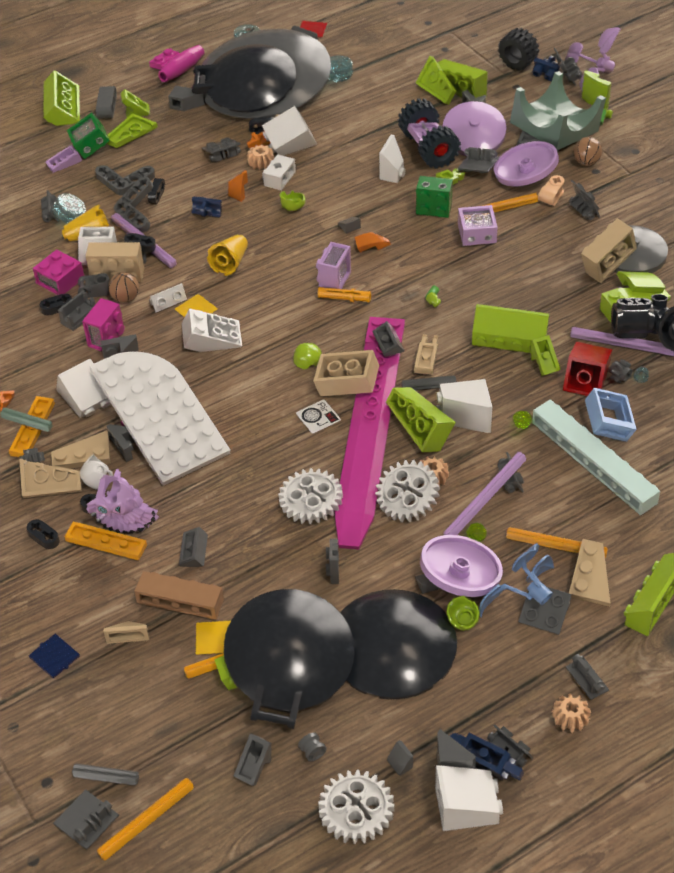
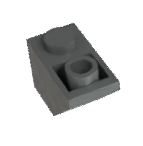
M175 86L168 96L170 109L187 111L205 104L204 94H194L192 88Z

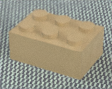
M617 218L589 246L585 247L581 256L586 274L602 283L637 249L633 228Z
M88 243L85 257L89 275L106 273L109 279H111L116 273L128 272L134 275L138 282H142L144 263L140 243Z
M373 350L321 354L313 382L320 396L373 393L379 363Z

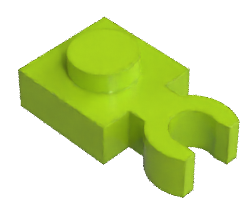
M458 168L453 169L452 172L445 170L436 173L437 178L453 179V184L458 183V180H463L465 176L464 172L459 173Z

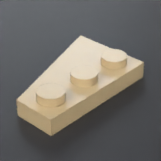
M108 430L52 451V466L68 469L79 468L93 454L104 464L111 463Z
M19 459L23 498L82 492L80 471Z
M582 539L569 594H572L571 598L610 607L603 543Z

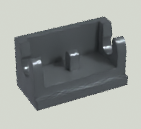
M81 291L58 309L61 324L75 331L83 324V319L96 305L94 298L88 299L87 293Z

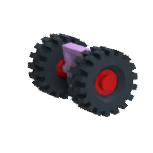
M417 98V101L411 100V104L406 103V108L402 107V113L398 114L399 119H397L400 129L406 137L418 143V153L429 167L438 169V166L442 168L445 164L447 166L450 165L449 162L451 160L454 161V157H458V151L461 150L459 138L451 128L447 126L442 127L437 124L440 121L438 119L440 116L429 100Z

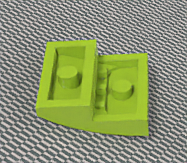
M585 70L581 98L590 105H593L598 96H603L606 98L604 109H608L611 82L600 79V74Z
M617 272L622 285L629 286L632 292L663 293L666 288L657 276L649 272Z

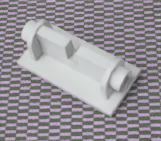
M182 283L150 296L149 303L151 306L153 305L155 312H159L187 300Z

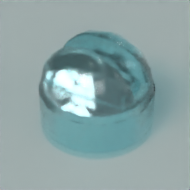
M644 366L636 368L634 379L639 383L646 382L649 379V370Z

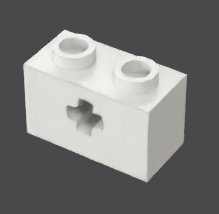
M277 154L262 173L264 186L282 191L296 172L295 159Z

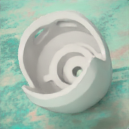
M93 454L83 464L80 470V477L87 486L98 490L100 479L107 472L110 476H113V472Z

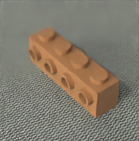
M143 571L135 588V596L139 604L215 620L224 601L222 587L214 584L199 583L195 580L179 579L175 576L160 575L156 572Z

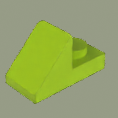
M126 89L121 92L122 103L127 107L126 117H129L132 113L138 116H148L150 114L149 104Z
M547 335L532 340L531 360H537L541 375L544 376L560 371L561 369L550 336Z

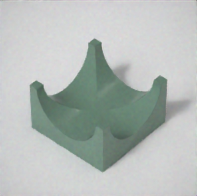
M558 71L554 73L547 91L533 103H528L523 88L519 87L516 89L510 123L536 139L552 144L556 150H559L599 131L606 98L598 96L595 103L589 109H581L575 106L565 93L563 73Z

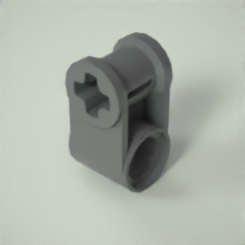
M106 273L81 276L78 279V285L80 286L78 294L81 291L86 292L87 289L88 298L109 295V276Z

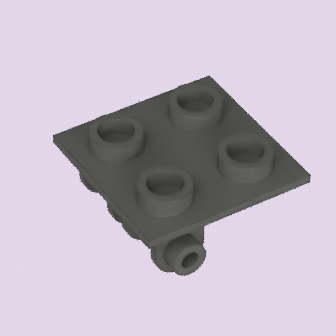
M554 48L557 53L554 56L558 63H560L559 65L563 72L566 73L565 76L569 82L572 81L576 86L574 81L582 77V72L572 57L562 61L556 48Z
M227 137L221 139V142L207 143L202 149L211 153L209 156L211 162H217L222 160V158L223 160L226 159L225 154L227 158L239 155L241 149L237 145L241 144Z
M469 147L465 149L467 157L458 167V170L487 173L500 157L497 156V151L494 149L482 148L481 150V148Z
M571 180L576 196L569 199L570 205L587 220H593L595 215L600 217L599 207L594 202L595 197L592 193H587L580 183L576 184Z
M547 587L553 594L543 605H540L534 598L529 600L526 597L518 622L559 635L566 612L570 607L572 594Z
M85 789L53 824L88 850L115 821L119 814L111 809L113 806L109 801L106 800L103 803Z

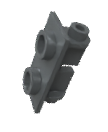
M47 190V196L41 199L42 219L45 222H50L55 218L59 222L58 199Z
M506 452L508 458H501L498 461L499 471L512 459L508 452ZM516 471L505 482L504 488L506 491L513 493L515 489L520 488L521 492H524L522 487L524 480L521 473Z
M576 654L572 657L573 663L567 665L566 669L590 700L609 691L608 687L584 656Z
M494 724L497 731L495 733L491 732L487 739L490 743L504 750L508 747L509 750L507 752L516 760V766L524 767L527 763L525 759L527 756L531 759L534 758L529 753L531 749L521 740L518 743L512 739L514 734L504 726L500 729Z

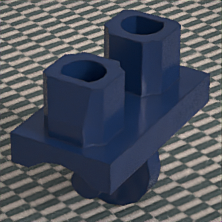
M550 56L549 59L544 58V60L536 57L532 70L533 75L540 77L542 73H545V79L552 82L554 73L560 72V65L555 62L554 56Z
M193 196L192 214H199L203 217H221L222 200Z

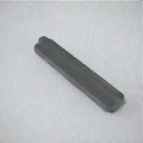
M451 375L403 380L401 386L411 387L414 390L440 388V384L456 382V377Z
M77 763L74 764L72 769L73 776L77 778L137 785L139 781V773L137 771Z

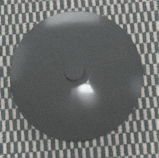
M629 225L633 228L637 249L614 272L654 273L658 271L667 260L668 247L665 240L651 229Z

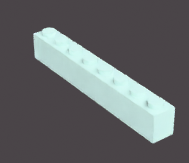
M549 400L533 410L532 423L639 515L644 514L658 504L660 490L646 480L641 473L634 470L628 462L616 455L612 449L604 445L599 438L592 435L586 427L580 425L571 415L562 410L559 405Z

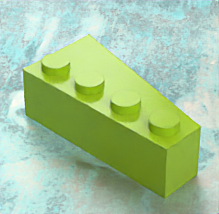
M446 59L437 62L455 88L456 95L462 98V92L468 90L475 98L483 95L487 96L488 71Z
M411 387L393 388L386 403L422 452L441 451L456 422Z

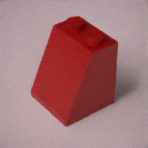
M576 342L568 357L562 391L588 396L593 388L603 389L613 349Z

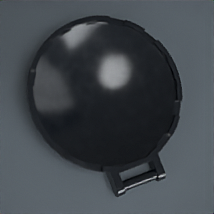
M264 44L240 46L224 53L212 64L195 66L193 70L195 76L192 92L194 94L207 93L216 105L221 108H229V111L241 113L256 112L267 109L268 105L274 102L278 103L286 97V93L292 90L295 84L296 68L291 57L279 48ZM201 75H205V83L200 84Z
M274 590L251 599L234 615L225 634L224 661L234 684L248 695L249 699L254 701L250 720L256 722L257 719L287 725L288 728L294 729L298 711H303L305 708L315 705H321L332 698L345 684L354 661V641L348 623L342 614L325 599L302 590ZM260 707L290 713V717L260 711Z
M379 590L355 599L340 612L348 623L354 641V661L347 681L357 691L364 694L377 695L380 699H406L432 689L433 685L439 680L444 679L452 668V663L457 653L456 631L449 622L446 612L429 598L406 590Z

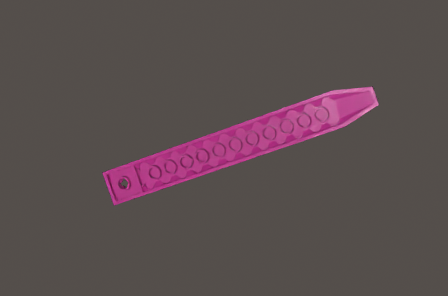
M369 317L364 351H374L379 363V369L373 393L356 394L340 479L343 492L342 505H338V511L335 510L339 548L359 550L374 520L378 498L375 492L379 491L376 485L380 484L379 478L382 473L391 409L386 401L392 389L395 388L400 353L385 357L373 334V330L388 321L395 329L402 344L405 319Z

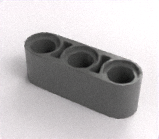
M100 86L96 104L97 119L114 117L117 99L116 86Z

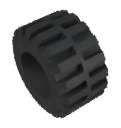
M514 28L500 40L498 44L499 57L502 58L503 63L507 64V67L517 71L524 70L538 57L539 43L536 42L537 39L528 30Z

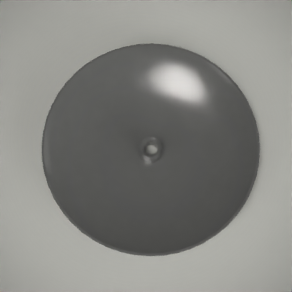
M265 29L237 36L216 48L202 63V65L212 64L224 53L234 48L251 44L270 45L281 49L291 57L296 68L295 84L292 90L286 93L284 99L278 103L274 102L268 105L267 109L247 113L229 111V108L219 107L207 93L204 94V101L211 108L223 114L239 118L271 117L282 114L293 106L296 108L300 107L320 92L326 84L331 71L328 51L318 40L305 33L288 29ZM201 75L200 84L205 83V75Z

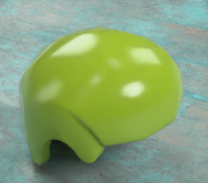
M292 190L290 194H286L285 191L279 194L281 205L287 211L299 210L306 203L305 196L302 193H296Z
M302 343L297 346L294 352L293 362L297 367L305 370L311 365L316 367L322 352L313 343Z
M466 596L453 598L448 603L447 617L455 628L463 631L470 630L479 622L480 612L478 606L474 601L466 598Z

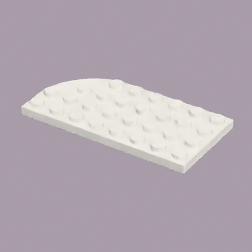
M123 352L90 365L92 374L162 486L230 454V448L179 370L167 360L144 352Z

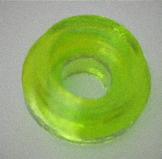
M518 411L513 415V422L518 428H527L532 422V416L526 411Z
M473 523L467 528L466 535L468 538L481 542L486 538L487 531L481 523Z

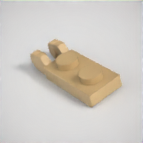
M423 334L422 340L419 343L414 373L433 374L438 350V336L434 335L432 343H427L428 337L426 334Z

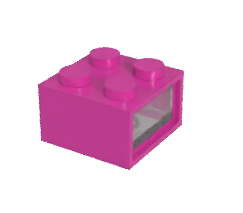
M57 249L33 267L36 284L56 295L68 292L78 284V279L84 276L82 263Z
M102 298L82 321L88 347L102 351L100 341L118 338L125 329L120 304Z

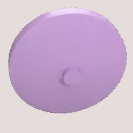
M483 102L461 103L452 108L443 121V127L451 128L459 138L461 150L458 153L465 155V149L469 147L481 148V150L482 148L497 150L505 139L506 122L504 117L496 108Z
M542 141L523 143L509 149L500 156L494 165V173L496 179L507 186L532 184L543 179L556 168L559 156L556 148L550 143Z
M443 535L435 537L424 545L420 556V566L425 576L437 587L459 596L478 597L486 595L500 583L503 574L502 564L491 549L476 540L464 536Z

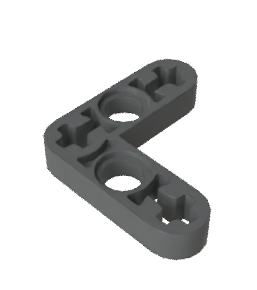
M105 165L98 166L95 169L96 178L117 195H124L141 177H148L150 180L155 178V171L152 166H144L123 178Z
M141 177L114 205L115 212L140 232H146L150 228L149 220L135 209L153 189V183L148 177ZM133 194H137L134 199H130ZM135 213V216L132 219H129V216Z

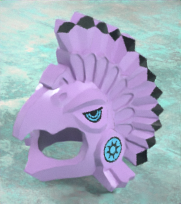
M116 469L114 476L104 475L100 479L96 498L87 503L86 508L92 517H96L97 523H102L103 528H109L110 531L115 530L116 533L123 532L126 534L129 532L133 534L136 530L142 532L159 518L157 515L158 510L150 508L149 505L143 503L140 492L121 477L119 469ZM113 481L111 491H107L108 496L105 497L106 488Z

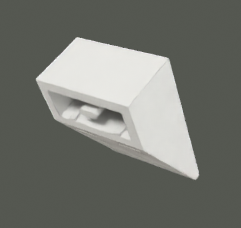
M189 308L182 322L184 348L206 352L242 347L238 320Z

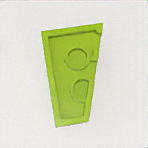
M429 56L416 84L449 105L456 90L434 57Z
M132 113L108 134L110 141L107 144L118 148L158 128L157 122Z

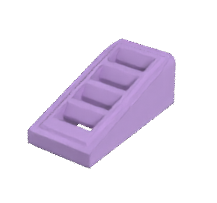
M70 145L45 163L54 173L77 164L82 159L75 148Z

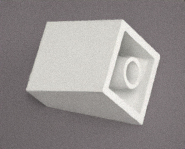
M295 106L262 125L264 137L267 141L270 140V148H272L273 153L277 152L278 155H287L317 144L305 120Z
M91 359L59 374L57 378V392L80 418L84 416L89 417L101 407L106 408L111 404L90 370V365L94 364Z
M485 379L440 384V392H437V402L439 405H436V407L456 422L454 426L491 433L492 403Z
M436 766L435 789L443 831L499 824V816L503 814L501 800H497L496 793L499 792L497 779L492 778L490 770Z

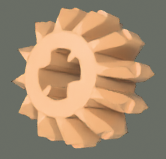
M255 145V148L251 147L247 154L249 166L253 167V169H266L270 162L274 160L272 148H269L268 145Z
M435 456L433 459L426 457L425 460H420L424 467L428 465L434 471L435 477L439 480L437 484L439 486L445 485L449 477L447 463H444L442 458L437 460Z
M571 693L568 695V698L562 695L560 700L554 703L552 716L555 718L556 725H562V731L566 728H569L571 733L574 732L575 728L581 731L583 726H587L589 723L591 710L588 708L587 701H581L580 695L577 698H573Z

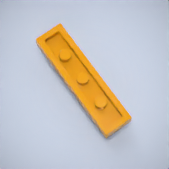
M36 396L27 414L47 420L55 405L54 399ZM22 424L9 449L10 456H23V450L32 449L42 430Z
M74 521L64 536L67 542L138 561L147 547L146 540Z

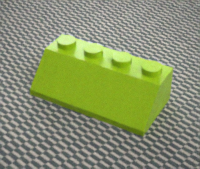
M54 70L44 81V119L56 126L76 124L80 121L79 85Z
M476 304L472 345L531 353V341L547 336L549 314Z
M674 553L664 554L660 562L656 561L654 563L653 573L651 576H646L642 585L643 589L637 590L633 598L634 603L632 605L629 604L624 612V616H626L625 626L649 636L674 595Z

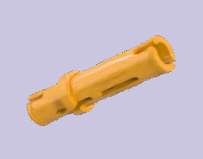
M319 287L318 298L370 303L371 291H359L355 288L347 290Z

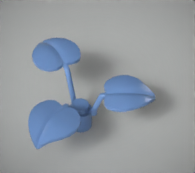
M537 543L521 554L512 566L514 572H517L522 567L528 575L526 582L530 583L533 581L527 588L529 593L507 584H498L482 599L479 606L480 617H482L485 608L504 589L523 595L529 600L534 598L540 605L545 604L550 599L553 592L539 581L537 576L546 570L554 568L552 558L549 555H545L531 572L526 566V563L534 557L539 549Z

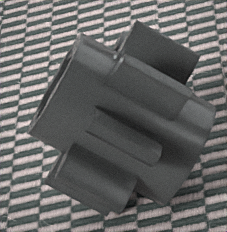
M622 359L620 362L614 361L609 368V372L612 374L610 378L619 383L622 380L626 382L633 372L630 369L631 364Z
M38 448L23 450L24 455L19 456L20 459L35 463L45 461L44 453L38 452Z

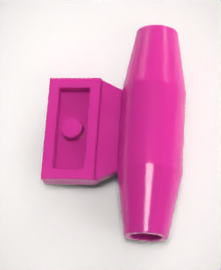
M200 45L186 49L181 53L172 49H166L149 61V65L151 68L159 69V79L162 82H167L179 77L192 68L204 55V49Z

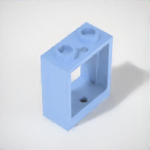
M593 388L585 399L593 434L627 442L637 430L627 395ZM602 407L614 410L617 419L604 417Z

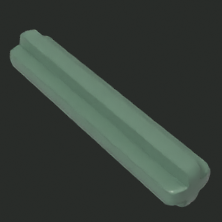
M6 407L0 412L3 419L49 432L53 427L52 422Z

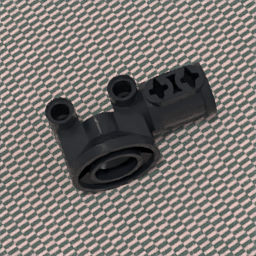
M662 294L652 295L651 300L646 298H620L617 300V303L613 304L611 310L613 335L617 338H646L650 333L658 334L661 343L667 349L674 351V306L668 309V297Z

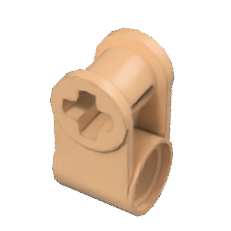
M559 175L552 176L545 186L541 188L538 200L555 206L564 194V189L562 188L564 178Z

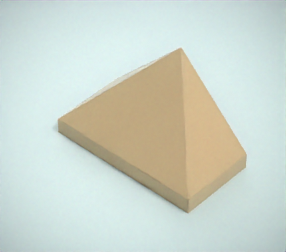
M127 621L104 628L107 644L149 640L146 624Z

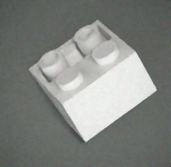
M80 227L78 257L82 265H87L85 256L89 242H117L114 227Z

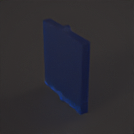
M55 633L44 643H40V646L28 656L54 679L64 669H68L69 665L80 657V654Z

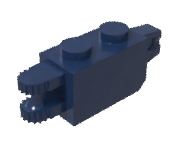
M470 732L467 737L458 733L450 734L451 738L476 756V768L490 770L492 776L501 781L503 779L507 780L508 776L521 781L524 770L515 765L516 760L506 750Z

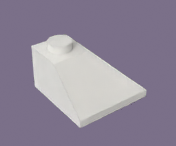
M391 134L379 153L380 179L398 183L401 177L403 178L405 175V168L395 136Z

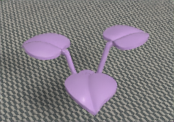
M609 28L602 33L598 46L600 47V53L604 57L595 60L580 54L583 45L575 42L569 47L566 59L572 57L577 63L579 57L596 63V66H598V68H589L590 72L597 74L599 73L598 71L611 73L615 63L609 60L610 57L605 53L611 48L620 28ZM583 73V75H582V77H581V80H580V88H581V90H582V87H583L584 73Z

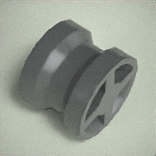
M314 732L304 736L298 744L300 750L305 751V757L310 762L321 758L327 750L325 744L320 743L318 734Z

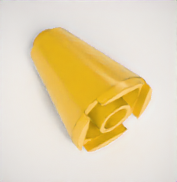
M100 205L92 207L64 225L62 230L64 238L69 241H78L80 227H108L109 224L104 211L99 209Z
M237 234L213 244L208 249L207 261L210 267L215 272L224 273L226 276L233 274L237 270L248 247L247 239L243 235Z

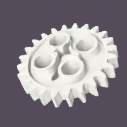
M405 460L402 466L399 462H397V468L390 466L391 472L384 471L386 477L379 478L382 484L376 485L380 491L375 492L378 497L377 502L381 510L385 511L388 517L391 516L393 520L399 518L401 522L407 518L411 522L412 517L419 520V514L426 516V509L432 511L430 505L437 504L434 498L440 496L437 492L440 490V487L437 484L439 482L438 478L435 477L434 471L428 465L424 467L421 461L417 465L415 460H412L411 464H409ZM424 483L423 487L417 488L420 484ZM394 494H398L397 497L391 498ZM415 500L414 504L408 505L411 501Z
M310 468L308 473L304 469H302V474L295 472L294 478L288 476L289 482L283 481L284 487H280V493L278 494L283 513H287L288 518L293 516L294 522L300 518L301 524L305 520H308L309 524L314 519L317 523L320 522V518L327 520V514L334 516L333 510H339L338 505H342L343 498L342 485L339 484V479L334 478V474L328 476L327 470L321 473L320 469L313 472L312 468Z
M359 770L353 776L350 771H347V777H343L339 773V780L336 781L331 778V786L325 785V793H320V800L322 801H319L318 805L319 809H321L319 810V816L323 818L322 825H328V833L335 831L336 839L343 835L345 843L349 838L353 839L354 844H356L358 838H361L362 842L366 843L367 836L375 840V832L382 835V827L389 828L388 820H393L394 804H392L393 795H389L390 787H385L384 780L377 783L376 774L369 778L368 771L363 776H360ZM354 790H361L362 792H360V793H353L352 791H354ZM337 804L345 805L342 808L335 807ZM376 805L377 808L370 809L368 808V806ZM355 819L361 821L357 824L351 823V821Z

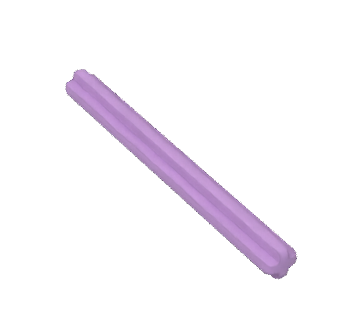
M118 213L111 216L112 222L127 234L144 235ZM156 244V249L151 253L169 268L176 266V259Z
M572 327L570 335L572 338L674 356V351L667 349L660 342L638 338H617L611 333Z
M517 452L444 531V535H458L526 461L525 455Z

